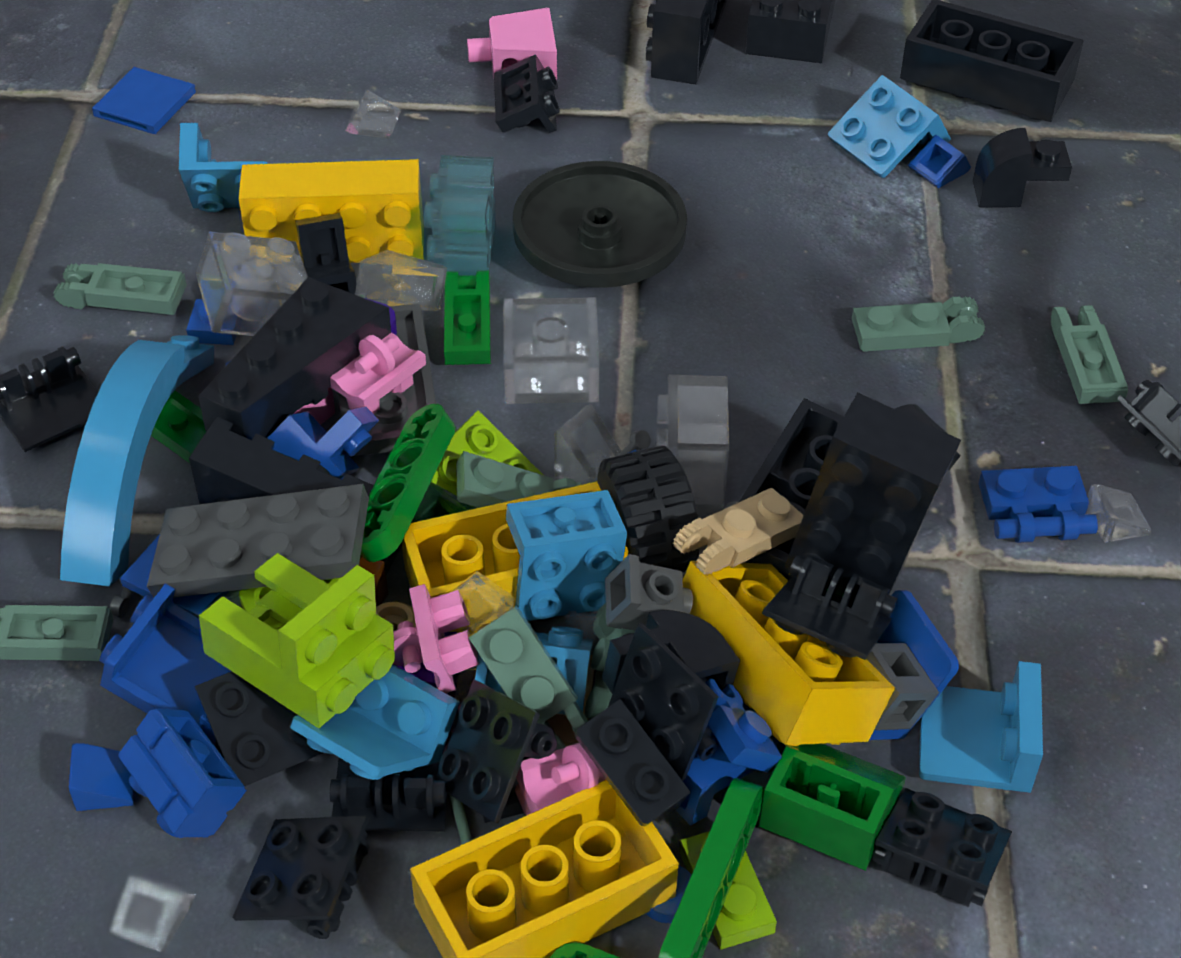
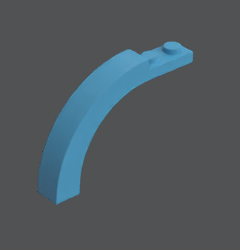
M187 335L172 336L171 341L167 343L137 340L119 356L110 369L91 408L73 468L63 527L60 580L110 587L128 570L134 500L142 462L153 428L165 403L175 389L186 380L214 364V345L199 344L198 337Z

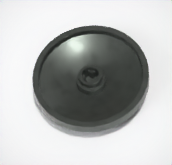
M586 161L561 166L548 171L527 185L519 195L513 210L514 240L526 261L551 278L583 287H618L650 278L667 268L677 258L686 239L687 211L678 192L658 175L643 168L620 162Z

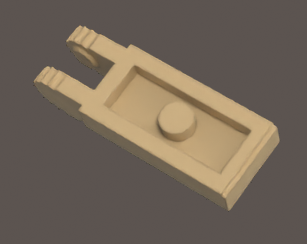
M769 488L706 518H698L693 520L692 523L689 522L687 525H684L673 539V546L685 554L707 545V548L699 555L695 565L704 575H708L727 566L733 568L795 538L803 514L792 506L785 497L781 496L773 488Z

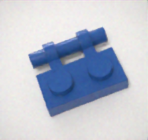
M1077 466L981 471L978 484L988 519L995 520L994 533L997 539L1014 538L1016 543L1033 542L1035 537L1058 536L1063 541L1076 540L1082 534L1097 533L1098 521L1096 515L1086 514L1089 500Z

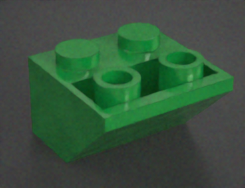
M825 744L787 745L782 758L778 761L764 789L759 827L866 871L877 846L875 845L876 839L894 809L905 784L906 777Z

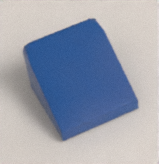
M937 135L908 164L910 169L937 188L966 174L971 169L966 155Z
M84 743L72 744L69 791L76 811L134 806V789L129 783L131 774L118 756L120 751Z

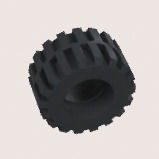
M662 445L603 459L599 465L597 482L601 491H609L627 530L626 546L628 548V555L639 556V562L682 572L687 571L690 561H696L699 558L700 548L683 554L673 546V539L684 525L698 519V514L690 484L674 454L666 446Z

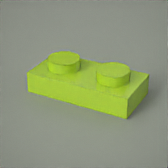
M709 832L680 840L679 852L686 869L691 874ZM746 851L713 929V934L720 950L774 934L776 930V918Z

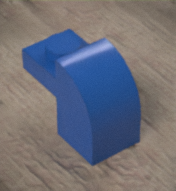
M367 407L350 409L327 432L309 412L289 415L268 439L275 442L273 450L297 461L300 460L303 454L320 461V465L330 475L341 479L346 473L351 475L360 468L350 456L358 453L372 439L369 431L379 420Z

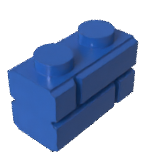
M163 708L150 710L137 727V735L131 736L118 754L120 760L131 774L129 783L136 792L150 800L159 813L157 823L166 833L178 838H208L215 834L227 818L226 812L236 806L247 790L188 711Z

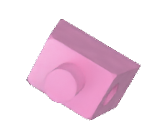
M550 8L492 16L489 19V38L467 39L469 63L491 61L493 78L495 72L536 55L544 68L549 66L552 69L557 80V49Z

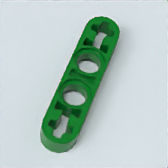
M440 404L426 405L410 416L368 496L369 502L361 548V556L368 562L383 560L399 547L451 442L456 427Z
M734 778L730 783L664 939L658 958H702L757 823L764 796L763 786L738 778Z

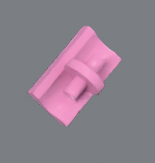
M392 332L382 340L374 335H368L359 342L360 356L330 377L331 388L346 397L350 409L367 407L374 414L380 410L379 399L390 391L392 393H402L413 385V374L426 365V356L420 350L408 348Z
M425 584L410 588L416 627H413V623L410 621H403L398 624L397 630L393 632L395 662L393 664L404 666L406 672L414 673L420 670V663L423 662L427 670L434 672L437 689L444 693L455 691L453 674L479 665L476 648L469 639L470 633L468 630L447 637L444 635L445 632L470 624L465 602L459 590L431 598Z
M576 743L556 750L548 757L523 760L516 776L519 784L516 785L515 792L524 814L529 815L586 788L594 787L599 782L606 780V778L580 743Z

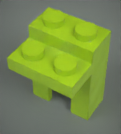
M276 553L254 571L255 579L272 589L258 600V605L248 613L222 596L199 615L203 649L205 654L320 729L335 714H341L346 711L353 703L355 697L374 679L379 680L388 673L393 662H395L393 624L376 614L374 574L356 565L330 586L279 553ZM271 616L284 624V626L277 631L264 623V621Z

